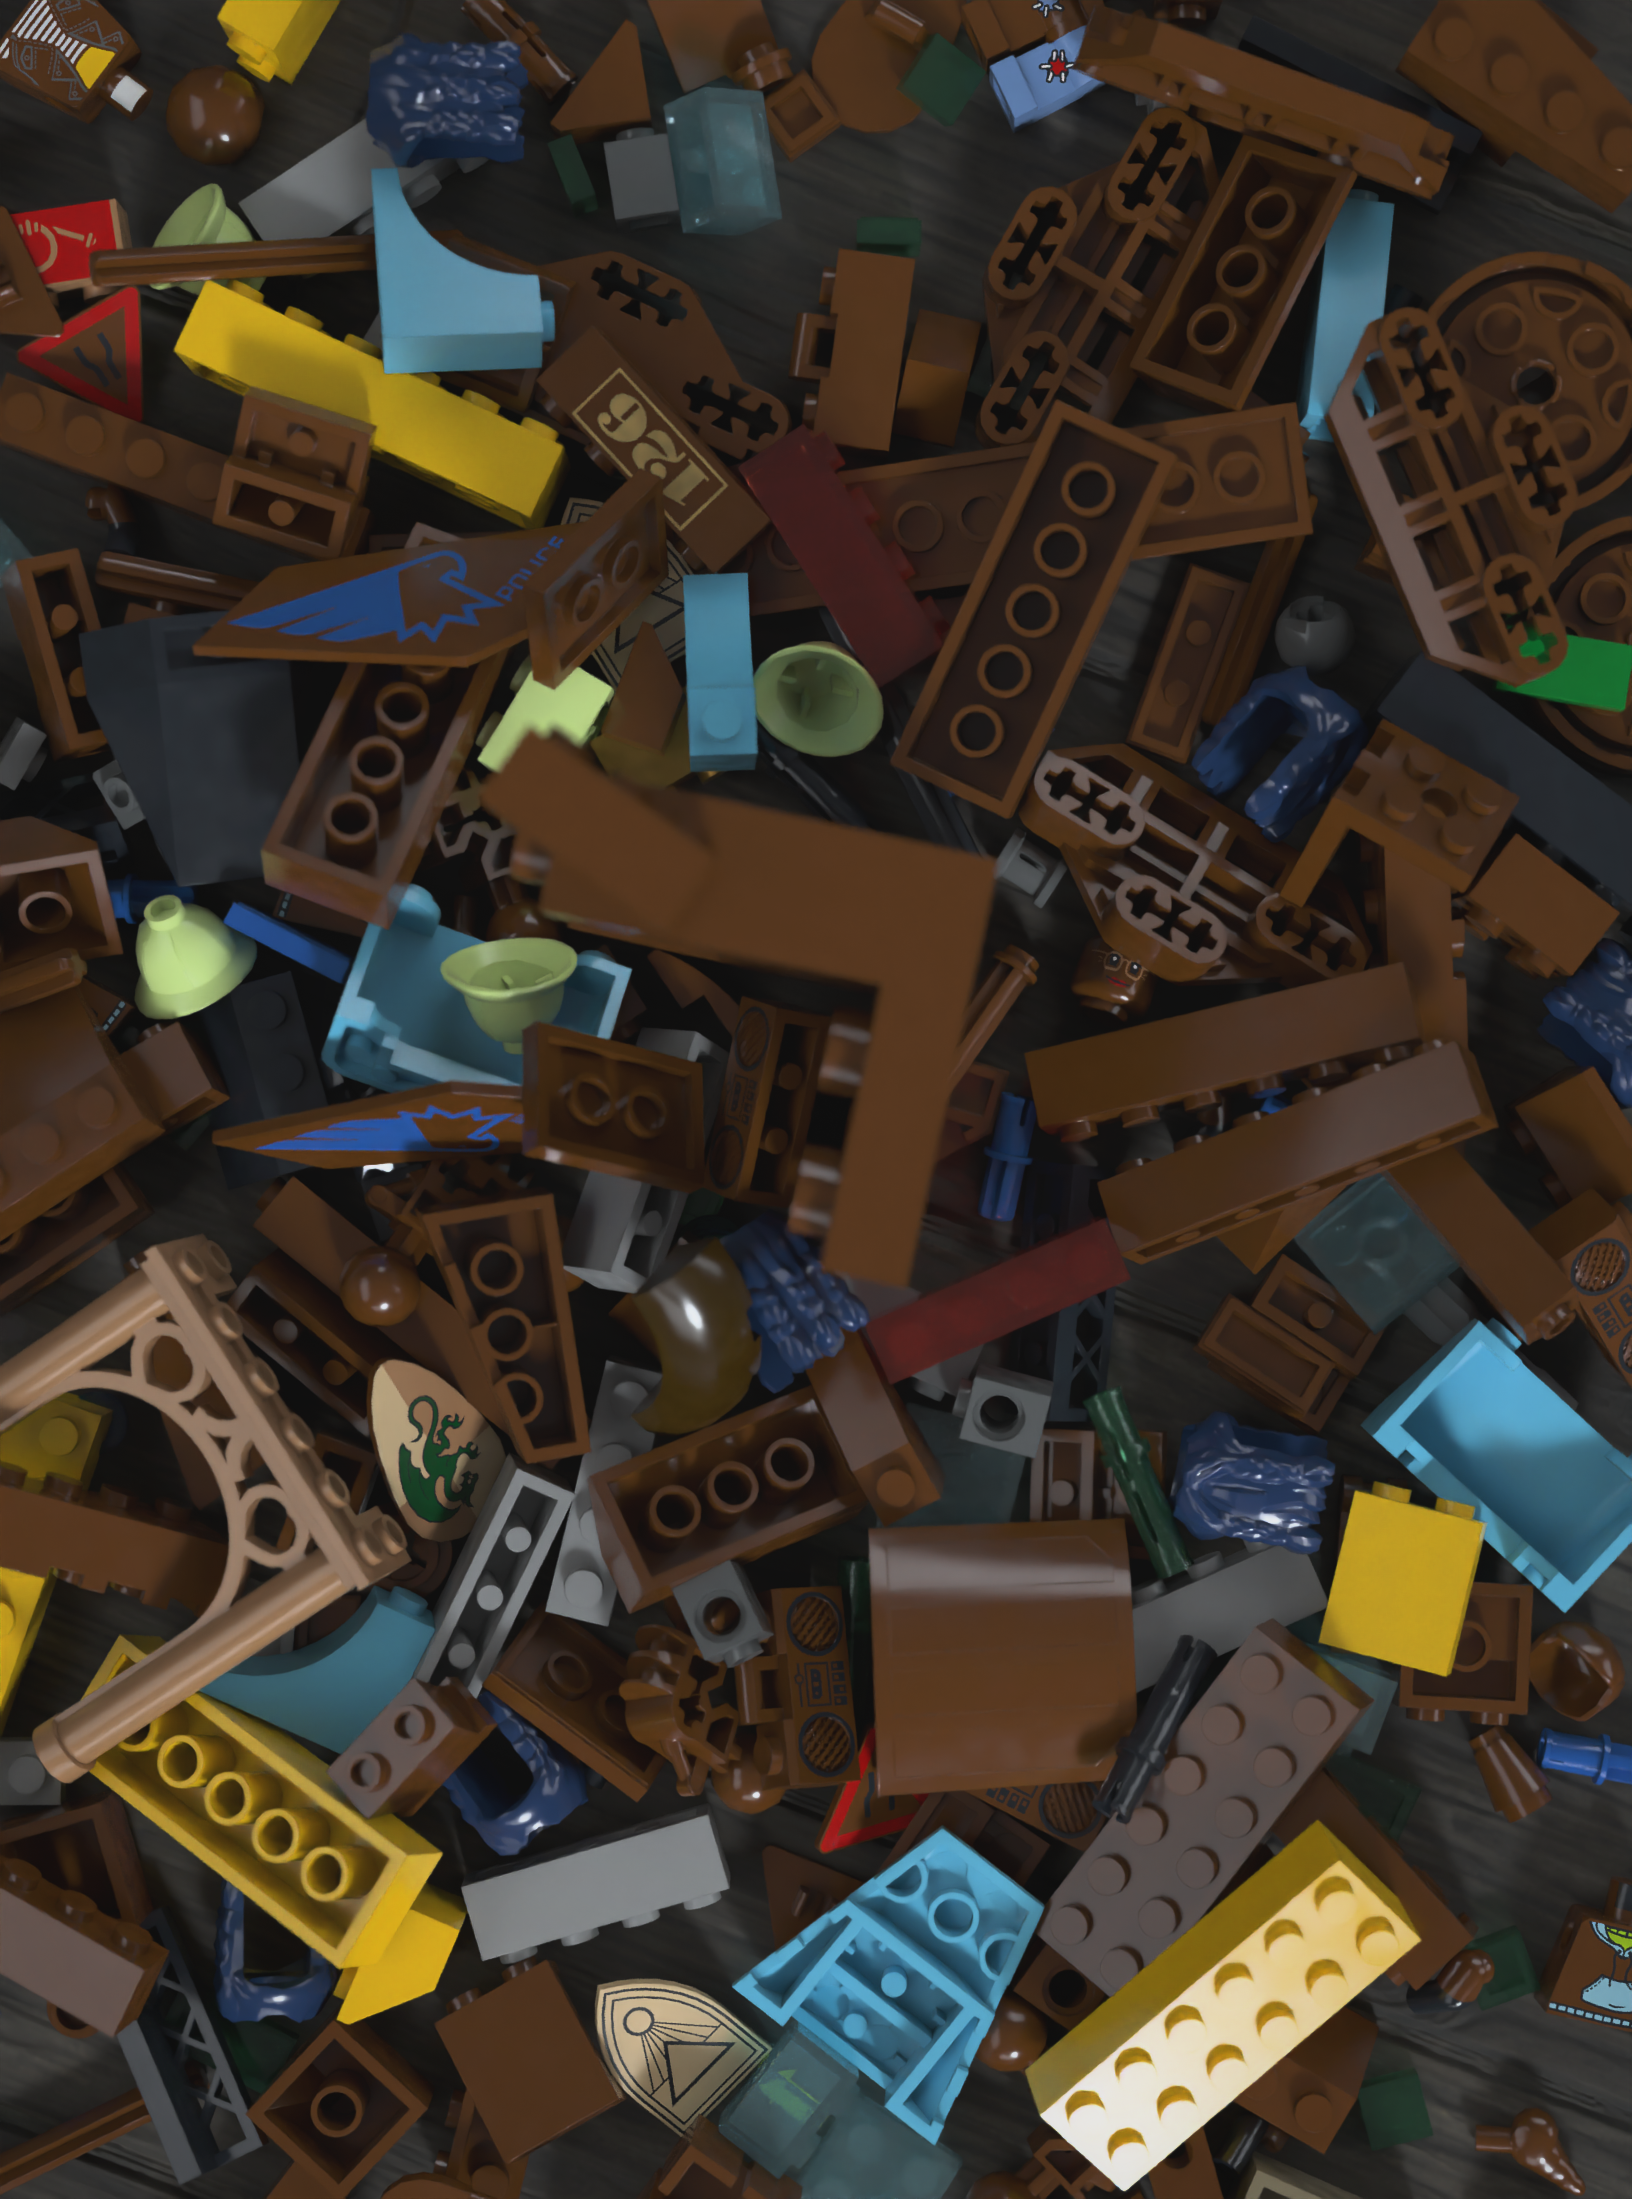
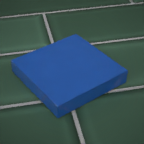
M239 901L238 903H233L223 922L224 924L338 983L347 985L356 959L355 957L283 920L273 917L272 914L256 906Z

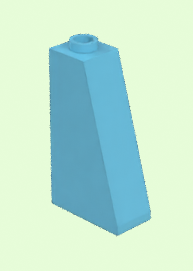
M1350 190L1314 263L1296 395L1299 426L1311 433L1308 439L1334 442L1324 415L1338 383L1342 380L1364 328L1369 322L1383 317L1394 204L1378 202L1379 195L1367 190ZM1361 371L1352 394L1362 398L1369 417H1372L1375 402Z

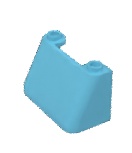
M409 884L389 930L368 923L322 1051V1060L328 1067L341 1075L390 1093L446 1081L523 1086V1054L507 1053L501 1041H496L487 1036L473 1020L465 1003L464 995L446 982L440 972L441 963L450 955L470 946L485 943V941L438 925L441 910L433 901L432 895L422 887ZM585 950L580 954H576L577 967L564 982L561 1008L551 1025L610 1039L632 969L616 964L615 960L605 953Z
M1492 1317L1484 1325L1474 1318L1377 1406L1361 1426L1438 1497L1475 1506L1473 1519L1488 1522L1484 1539L1566 1613L1632 1542V1453L1629 1457H1626L1622 1452L1614 1448L1531 1372L1514 1353L1522 1343L1501 1323Z

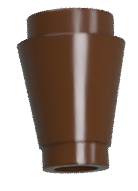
M1493 1725L1467 1741L1474 1752V1758L1494 1811H1502L1509 1823L1529 1815L1553 1799L1546 1786L1550 1779L1513 1737L1505 1731L1502 1725Z

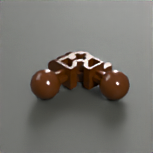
M464 763L419 862L422 871L442 865L465 852L458 870L465 893L485 887L495 911L485 932L486 942L535 937L566 943L562 920L549 917L539 911L541 901L530 898L522 879L511 877L518 829L476 798L486 784L480 785L474 772ZM481 814L484 822L477 823L475 820L463 824L453 831L447 833L444 831L471 815Z
M501 1154L495 1160L489 1156L431 1160L423 1168L407 1173L406 1178L385 1186L381 1184L372 1186L365 1194V1202L370 1208L375 1209L388 1218L390 1221L387 1225L394 1231L384 1246H370L360 1250L345 1263L340 1275V1296L344 1307L355 1320L372 1327H390L404 1321L415 1310L420 1297L421 1284L417 1265L426 1252L431 1256L433 1255L414 1208L525 1190L536 1169L531 1168L521 1178L509 1171L513 1154ZM447 1171L452 1172L457 1177L453 1185L456 1190L452 1193H448L442 1188L446 1179L444 1174ZM556 1215L562 1250L573 1219ZM564 1269L568 1293L578 1289L585 1282V1280Z
M675 1595L664 1599V1610L675 1629L657 1624L644 1625L638 1628L635 1640L640 1650L631 1652L626 1663L627 1673L631 1679L622 1681L618 1688L620 1695L626 1700L625 1718L630 1734L638 1742L647 1744L673 1764L678 1776L676 1788L681 1796L699 1795L703 1790L709 1767H711V1784L721 1801L728 1808L748 1814L763 1812L779 1803L787 1789L762 1791L761 1775L755 1767L753 1756L757 1733L745 1732L735 1736L739 1722L738 1711L727 1703L710 1704L707 1692L722 1685L727 1665L723 1661L714 1663L704 1660ZM725 1600L719 1603L713 1611L712 1625L719 1635L731 1629L740 1615V1609L735 1601Z
M1005 1990L995 2010V2017L990 2028L975 2054L976 2057L991 2069L1005 2072L1020 2071L1027 2078L1025 2070L1050 2049L1046 2043L1048 2035L1046 2015L1016 1992ZM1029 2087L1027 2090L1033 2100L1034 2105L1037 2107L1031 2088ZM1041 2123L1026 2138L1033 2156L1016 2173L995 2171L976 2180L965 2199H1045L1060 2183L1075 2199H1088L1085 2194L1095 2185L1108 2192H1112L1116 2185L1049 2123Z

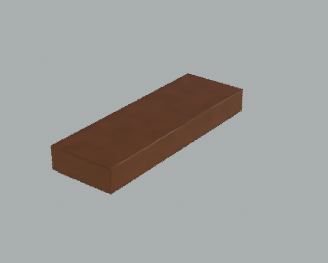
M1190 562L1127 733L1125 745L1180 765L1186 764L1202 719L1203 710L1250 586L1249 583Z

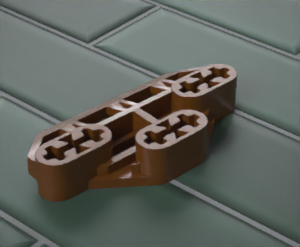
M1094 5L1072 66V70L1170 107L1188 111L1190 104H1192L1188 116L1239 136L1247 135L1300 153L1304 152L1306 146L1318 150L1316 158L1353 169L1359 176L1424 199L1431 200L1432 196L1439 191L1450 163L1446 159L1455 136L1435 128L1433 125H1430V122L1420 117L1163 22L1134 14L1132 16L1110 8Z
M1165 107L1151 112L1142 122L1121 161L1059 188L1053 186L1040 187L1030 192L1023 200L994 251L982 278L993 386L977 413L974 427L975 435L985 449L1037 442L1055 401L1058 400L1064 403V400L1055 396L1057 389L1090 407L1087 414L1109 424L1114 420L1138 377L1129 365L1220 184L1206 127L1183 111L1173 107ZM1162 133L1168 134L1173 138L1170 149L1165 153L1140 196L1139 204L1135 206L1133 211L1125 208L1122 205L1125 195L1138 177L1154 149L1157 139ZM1192 156L1198 161L1209 199L1205 206H1203L1201 199L1193 201L1186 214H1184L1175 206L1196 171L1194 167L1186 163L1189 157ZM1129 158H1132L1134 163L1128 164L1127 162ZM1162 179L1168 180L1166 185H1164ZM1044 211L1051 212L1055 216L1053 225L1047 230L1022 275L1021 282L1016 285L1014 290L1003 285L1005 273H1008L1015 264L1037 223V219ZM1145 234H1148L1178 253L1175 259L1165 253L1162 254L1140 292L1132 287L1131 283L1153 247L1143 241ZM1014 236L1017 243L1008 242ZM1042 257H1050V260L1048 261L1047 265L1044 263ZM1103 311L1134 329V331L1129 336L1119 330L1098 369L1095 370L1086 363L1108 326L1107 322L1098 318ZM1037 353L1044 355L1048 359L1045 364L1046 371L1039 375L1015 416L1013 424L1017 428L1011 427L1006 435L999 433L995 429L998 418L995 415L1000 416L1009 404L1029 369L1030 362L1028 360H1032ZM1004 378L1007 379L1010 387H1000ZM1034 399L1043 400L1038 409L1034 404Z
M614 251L600 252L538 266L576 282L562 326L546 365V370L593 325L600 328L706 444L742 460V462L728 467L737 478L779 461L791 436L793 427L792 414L787 405L777 397L743 382L706 315L701 298L694 289L679 279ZM619 265L623 266L621 277L644 290L646 288L645 272L659 278V280L648 286L646 290L665 300H672L677 292L682 293L679 304L688 309L687 315L683 321L672 319L668 327L662 325L665 315L661 311L641 302L640 311L642 318L641 320L627 314V312L636 307L639 301L616 291L610 295L609 300L605 299L607 288L599 283L601 274L604 271L614 274ZM708 378L714 380L712 391L716 395L735 402L734 385L749 391L750 394L741 399L738 405L758 413L764 410L766 404L773 407L770 418L779 423L777 431L774 435L763 433L759 440L756 441L752 438L754 427L739 418L731 417L732 433L716 426L719 422L726 419L729 414L711 406H704L700 414L695 412L696 400L688 395L693 384L704 386ZM540 384L526 413L496 402L510 411L536 420L586 446L591 442L575 422L565 429L545 409L539 400L547 392ZM748 449L752 450L751 457L744 460Z
M1411 307L1397 309L1392 313L1369 322L1364 328L1342 380L1338 383L1324 419L1424 657L1427 660L1459 672L1466 668L1515 688L1537 680L1559 667L1567 654L1568 641L1566 632L1548 592V587L1564 521L1570 517L1576 508L1578 499L1576 483L1552 426L1544 413L1534 406L1521 404L1510 407L1458 376L1437 325L1431 316L1421 309ZM1398 332L1403 339L1414 337L1417 346L1410 354L1405 348H1399L1395 351L1392 348L1390 342ZM1429 361L1431 370L1421 380L1418 375L1415 376L1405 387L1402 379L1409 371L1414 368L1415 373H1417ZM1361 371L1379 412L1372 417H1369L1362 398L1352 394ZM1424 394L1428 400L1437 397L1441 400L1443 407L1435 415L1431 410L1420 412L1417 408L1416 402ZM1510 431L1514 435L1525 432L1529 443L1522 449L1518 445L1507 447L1503 437ZM1404 440L1406 445L1396 449L1395 452L1415 497L1414 500L1407 503L1404 501L1386 455L1378 456L1377 454L1378 451ZM1541 459L1544 467L1533 476L1530 472L1519 482L1516 481L1514 476L1516 472L1525 465L1526 468H1529ZM1536 492L1539 495L1550 493L1554 498V504L1547 510L1544 507L1533 509L1529 503V498ZM1438 526H1441L1442 530L1432 534L1431 538L1452 584L1443 589H1440L1441 586L1421 539L1415 542L1413 537ZM1502 578L1504 581L1515 579L1519 584L1520 590L1511 597L1508 594L1498 597L1494 592L1493 585ZM1532 607L1535 616H1532L1523 623L1520 621L1508 630L1506 629L1504 620ZM1477 611L1478 615L1466 621L1481 657L1462 651L1465 643L1457 624L1450 626L1449 622ZM1527 639L1529 641L1540 639L1544 644L1545 651L1541 652L1536 658L1535 656L1523 658L1520 654L1519 646L1524 644Z
M1123 743L1048 750L1029 780L1018 804V814L1023 824L1032 832L1060 849L1103 940L1119 953L1171 984L1177 986L1278 982L1291 989L1361 972L1373 951L1356 907L1339 875L1326 868L1302 908L1283 898L1279 894L1302 854L1301 852L1282 840L1276 843L1268 841L1261 833L1262 828ZM1080 764H1085L1091 769L1095 770V774L1089 771L1088 769L1084 768ZM1050 793L1055 795L1059 800L1053 799L1048 794ZM1079 808L1087 812L1082 820L1075 816ZM1104 827L1109 828L1113 834L1108 833ZM1195 832H1196L1197 834H1199V836H1198V838L1196 839V841H1195L1194 839H1192V837L1194 836ZM1271 879L1276 881L1273 887L1268 885ZM1130 911H1135L1139 915L1138 918L1134 917ZM1328 913L1339 921L1342 920L1343 926L1327 917L1326 914ZM1163 925L1168 930L1161 937L1156 932ZM1272 928L1276 934H1273L1270 929ZM1187 944L1193 948L1192 952L1186 948ZM1300 944L1305 945L1306 948L1301 953L1295 951Z

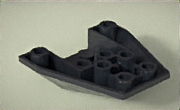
M230 610L149 618L78 635L87 702L178 887L264 877L261 849L347 670V662L194 655L192 645Z

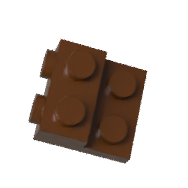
M1473 1581L1451 1674L1445 1677L1393 1663L1391 1703L1398 1707H1405L1407 1719L1422 1721H1445V1710L1470 1711L1471 1723L1487 1725H1508L1509 1714L1528 1715L1533 1585Z

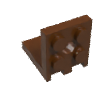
M1382 719L1369 744L1363 749L1344 783L1333 796L1279 895L1302 908L1351 829L1464 893L1520 797L1498 785L1495 781L1484 777L1444 754L1434 746ZM1423 805H1430L1439 809L1447 819L1431 815L1425 810Z

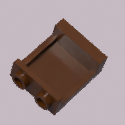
M534 1955L504 1970L501 1976L505 1983L485 1995H482L479 1987H476L444 2005L449 2015L434 2023L505 2164L519 2161L627 2099L622 2087L613 2075L609 2074L558 1976L561 1972L556 1962L546 1959L538 1963Z

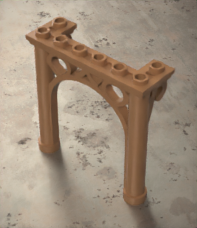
M204 1234L154 1245L144 1252L148 1259L140 1264L142 1268L0 1366V1436L65 1392L80 1388L97 1387L129 1393L149 1402L166 1413L193 1439L213 1470L220 1486L228 1517L229 1555L225 1575L214 1601L201 1618L187 1630L63 1713H57L34 1729L32 1736L33 1745L41 1763L53 1777L63 1783H71L94 1768L97 1757L355 1586L360 1591L412 1561L405 1550L407 1542L403 1531L393 1518L383 1515L378 1506L355 1516L348 1505L350 1495L344 1482L334 1471L326 1470L313 1450L314 1438L309 1427L298 1415L290 1414L276 1392L279 1389V1384L274 1372L262 1359L255 1358L241 1337L243 1326L233 1309L226 1303L218 1301V1297L228 1295L238 1287L229 1274L232 1271V1267L227 1255L218 1244L207 1240ZM171 1313L175 1320L167 1319L166 1315ZM162 1335H168L177 1339L192 1361L193 1376L190 1383L184 1389L175 1388L156 1380L153 1349L156 1341ZM136 1337L131 1348V1371L114 1368H91L126 1342ZM214 1380L237 1417L223 1415L217 1412L209 1403L197 1408L189 1400L201 1397ZM223 1437H231L228 1444ZM254 1444L277 1481L269 1480L247 1490L244 1479L254 1476L250 1465V1451ZM263 1497L280 1501L295 1523L296 1539L289 1550L275 1548L254 1535L255 1510ZM317 1542L319 1547L314 1550V1544ZM252 1559L267 1567H282V1572L240 1599L250 1574Z

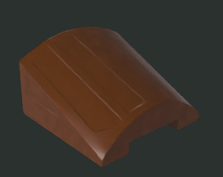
M1124 1518L868 1527L878 1796L1105 1780L1118 1757L1114 1749L1120 1737L1129 1736L1137 1722L1133 1610Z

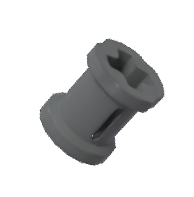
M1018 826L996 859L999 861L995 879L1000 876L1006 878L1034 896L1033 904L1042 908L1063 877L1068 865L1063 856L1057 859L1027 840L1026 831Z

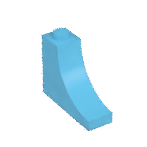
M398 168L371 169L372 210L384 374L542 368L543 342L555 340L553 302L540 300L538 275L504 273L471 263L454 254L436 241L422 227L410 210L400 185Z
M748 573L683 575L690 772L755 770L757 732L751 654Z
M374 1585L359 1609L331 1634L313 1644L285 1654L250 1656L198 1691L342 1754L409 1683L436 1631L432 1611L426 1609L428 1602L408 1589L395 1586L392 1592H389Z

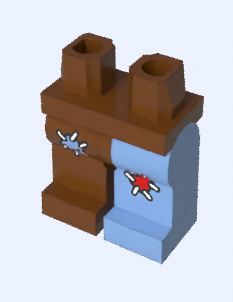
M974 0L962 6V26L985 74L990 73L989 83L1013 133L1106 84L1072 70V66L1094 5L1105 7L1104 3L1110 0ZM1142 8L1130 14L1147 18Z

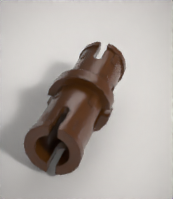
M466 0L463 3L460 11L491 42H513L520 46L521 54L518 58L523 67L528 70V82L549 106L560 100L576 83L575 80L578 79V76L540 38L542 30L533 21L526 23L505 0Z

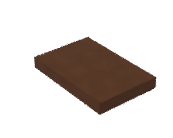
M543 1599L492 1669L482 1686L638 1802L648 1791L667 1759L647 1744L638 1742L630 1734L625 1718L626 1700L620 1695L618 1690L622 1681L631 1679L626 1669L627 1661L571 1618L546 1612L548 1601Z

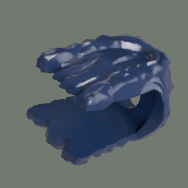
M399 33L390 43L369 53L371 58L370 84L368 89L369 101L366 114L367 131L375 139L373 144L387 152L396 167L414 168L424 160L438 158L463 159L484 157L506 164L523 160L524 148L522 146L525 143V139L518 132L523 124L521 118L525 110L518 105L523 95H520V90L524 89L529 82L527 79L528 70L523 67L518 58L521 54L519 45L505 41L490 42L486 45L475 42L461 45L458 42L450 41L439 45L434 42L424 43L412 33Z
M1297 665L1282 672L1269 673L1255 679L1247 695L1242 697L1239 702L1233 704L1232 708L1214 727L1210 737L1199 746L1191 763L1199 773V780L1207 786L1208 792L1217 800L1224 802L1281 734L1286 733L1304 737L1283 759L1274 773L1246 801L1244 808L1246 815L1256 820L1255 824H1259V827L1263 828L1261 833L1264 835V838L1272 843L1285 839L1292 832L1297 821H1301L1304 817L1311 814L1316 805L1329 800L1331 790L1340 784L1345 777V773L1351 770L1363 749L1367 747L1370 726L1362 720L1359 711L1345 702L1335 691L1320 688L1309 680L1306 666L1301 667Z
M1603 938L1594 946V953L1599 963L1596 964L1588 959L1583 970L1577 969L1572 977H1567L1566 987L1556 985L1553 987L1552 992L1549 991L1542 1000L1551 1014L1543 1019V1023L1537 1028V1032L1549 1046L1561 1050L1564 1057L1574 1061L1576 1066H1594L1621 1110L1632 1108V956L1623 944L1613 939Z
M768 1209L752 1222L742 1226L731 1235L721 1238L719 1241L740 1272L753 1301V1304L746 1313L751 1330L761 1334L762 1355L757 1374L761 1384L773 1393H776L794 1382L792 1373H803L804 1369L813 1368V1361L823 1358L822 1354L834 1357L838 1351L844 1348L845 1337L840 1326L846 1330L856 1332L860 1326H865L870 1321V1317L862 1301L849 1291L843 1278L835 1273L820 1270V1249L814 1244L813 1236L789 1231L790 1219L773 1209Z
M1215 1410L1204 1421L1187 1425L1181 1431L1178 1461L1171 1494L1168 1498L1174 1508L1173 1516L1183 1522L1191 1535L1199 1540H1213L1228 1536L1240 1538L1250 1543L1256 1542L1282 1546L1288 1551L1300 1555L1319 1551L1323 1538L1311 1527L1312 1524H1320L1318 1512L1326 1509L1324 1499L1327 1498L1323 1487L1332 1484V1475L1335 1472V1464L1326 1460L1328 1440L1312 1434L1296 1436L1291 1432H1278L1270 1428L1257 1429L1250 1425L1239 1426L1236 1419L1228 1412Z
M486 1691L478 1696L481 1704L498 1723L501 1732L512 1743L514 1749L532 1771L533 1783L526 1793L516 1796L480 1747L477 1746L442 1785L447 1788L451 1800L461 1810L463 1819L475 1827L488 1846L501 1856L516 1855L528 1847L532 1839L543 1829H548L550 1825L560 1824L561 1820L569 1815L578 1805L581 1806L589 1801L584 1775L585 1767L583 1761L490 1691Z
M223 1877L220 1885L222 1904L217 1910L219 1917L215 1922L217 1931L213 1944L217 1953L214 1961L217 1969L213 1978L216 2002L222 2017L227 2018L231 2022H258L267 2015H286L300 2023L303 2020L312 2019L317 2016L333 1993L337 1978L336 1966L305 1942V1956L280 1970L265 1971L244 1967V1893Z

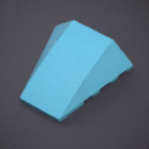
M942 1825L736 1980L732 1987L781 2026H784L792 2016L883 2087L885 2089L884 2107L935 2146L954 2099L958 2097L966 2080L969 2067L982 2039L985 2038L995 2017V2010L1007 1985L1009 1986L1042 1915L1044 1904Z

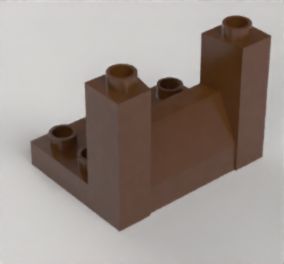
M637 782L651 793L650 796L654 798L648 809L666 822L677 811L712 836L711 839L714 841L708 852L716 857L718 866L667 936L518 830L513 853L511 877L543 884L539 911L549 917L569 921L567 928L575 933L654 950L658 949L672 954L872 996L869 1013L836 1006L833 1013L817 1089L848 1096L851 1099L840 1146L806 1139L790 1212L788 1230L820 1237V1270L906 1289L999 860Z

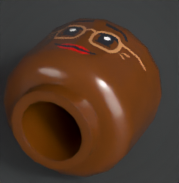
M1096 935L1087 940L1070 981V992L1079 1003L1077 1006L1078 1011L1087 1019L1107 1027L1122 1028L1127 1021H1136L1147 1014L1160 977L1110 947L1101 935Z

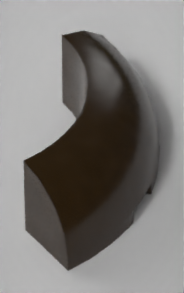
M715 1236L676 1246L631 1297L655 1338L662 1363V1378L631 1413L630 1417L646 1431L667 1438L702 1430L729 1412L749 1391L748 1387L751 1379L760 1368L762 1355L761 1334L751 1330L746 1313L753 1304L752 1298L740 1272L718 1238Z

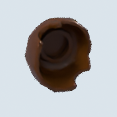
M224 65L194 68L178 81L170 92L166 107L167 130L184 156L206 166L233 164L243 158L246 152L251 151L259 141L263 112L266 107L265 102L250 78L241 72Z
M1564 1620L1557 1622L1543 1631L1531 1643L1529 1680L1538 1694L1557 1712L1576 1721L1584 1722L1609 1706L1619 1697L1625 1685L1624 1677L1626 1675L1621 1655L1611 1639L1589 1623Z

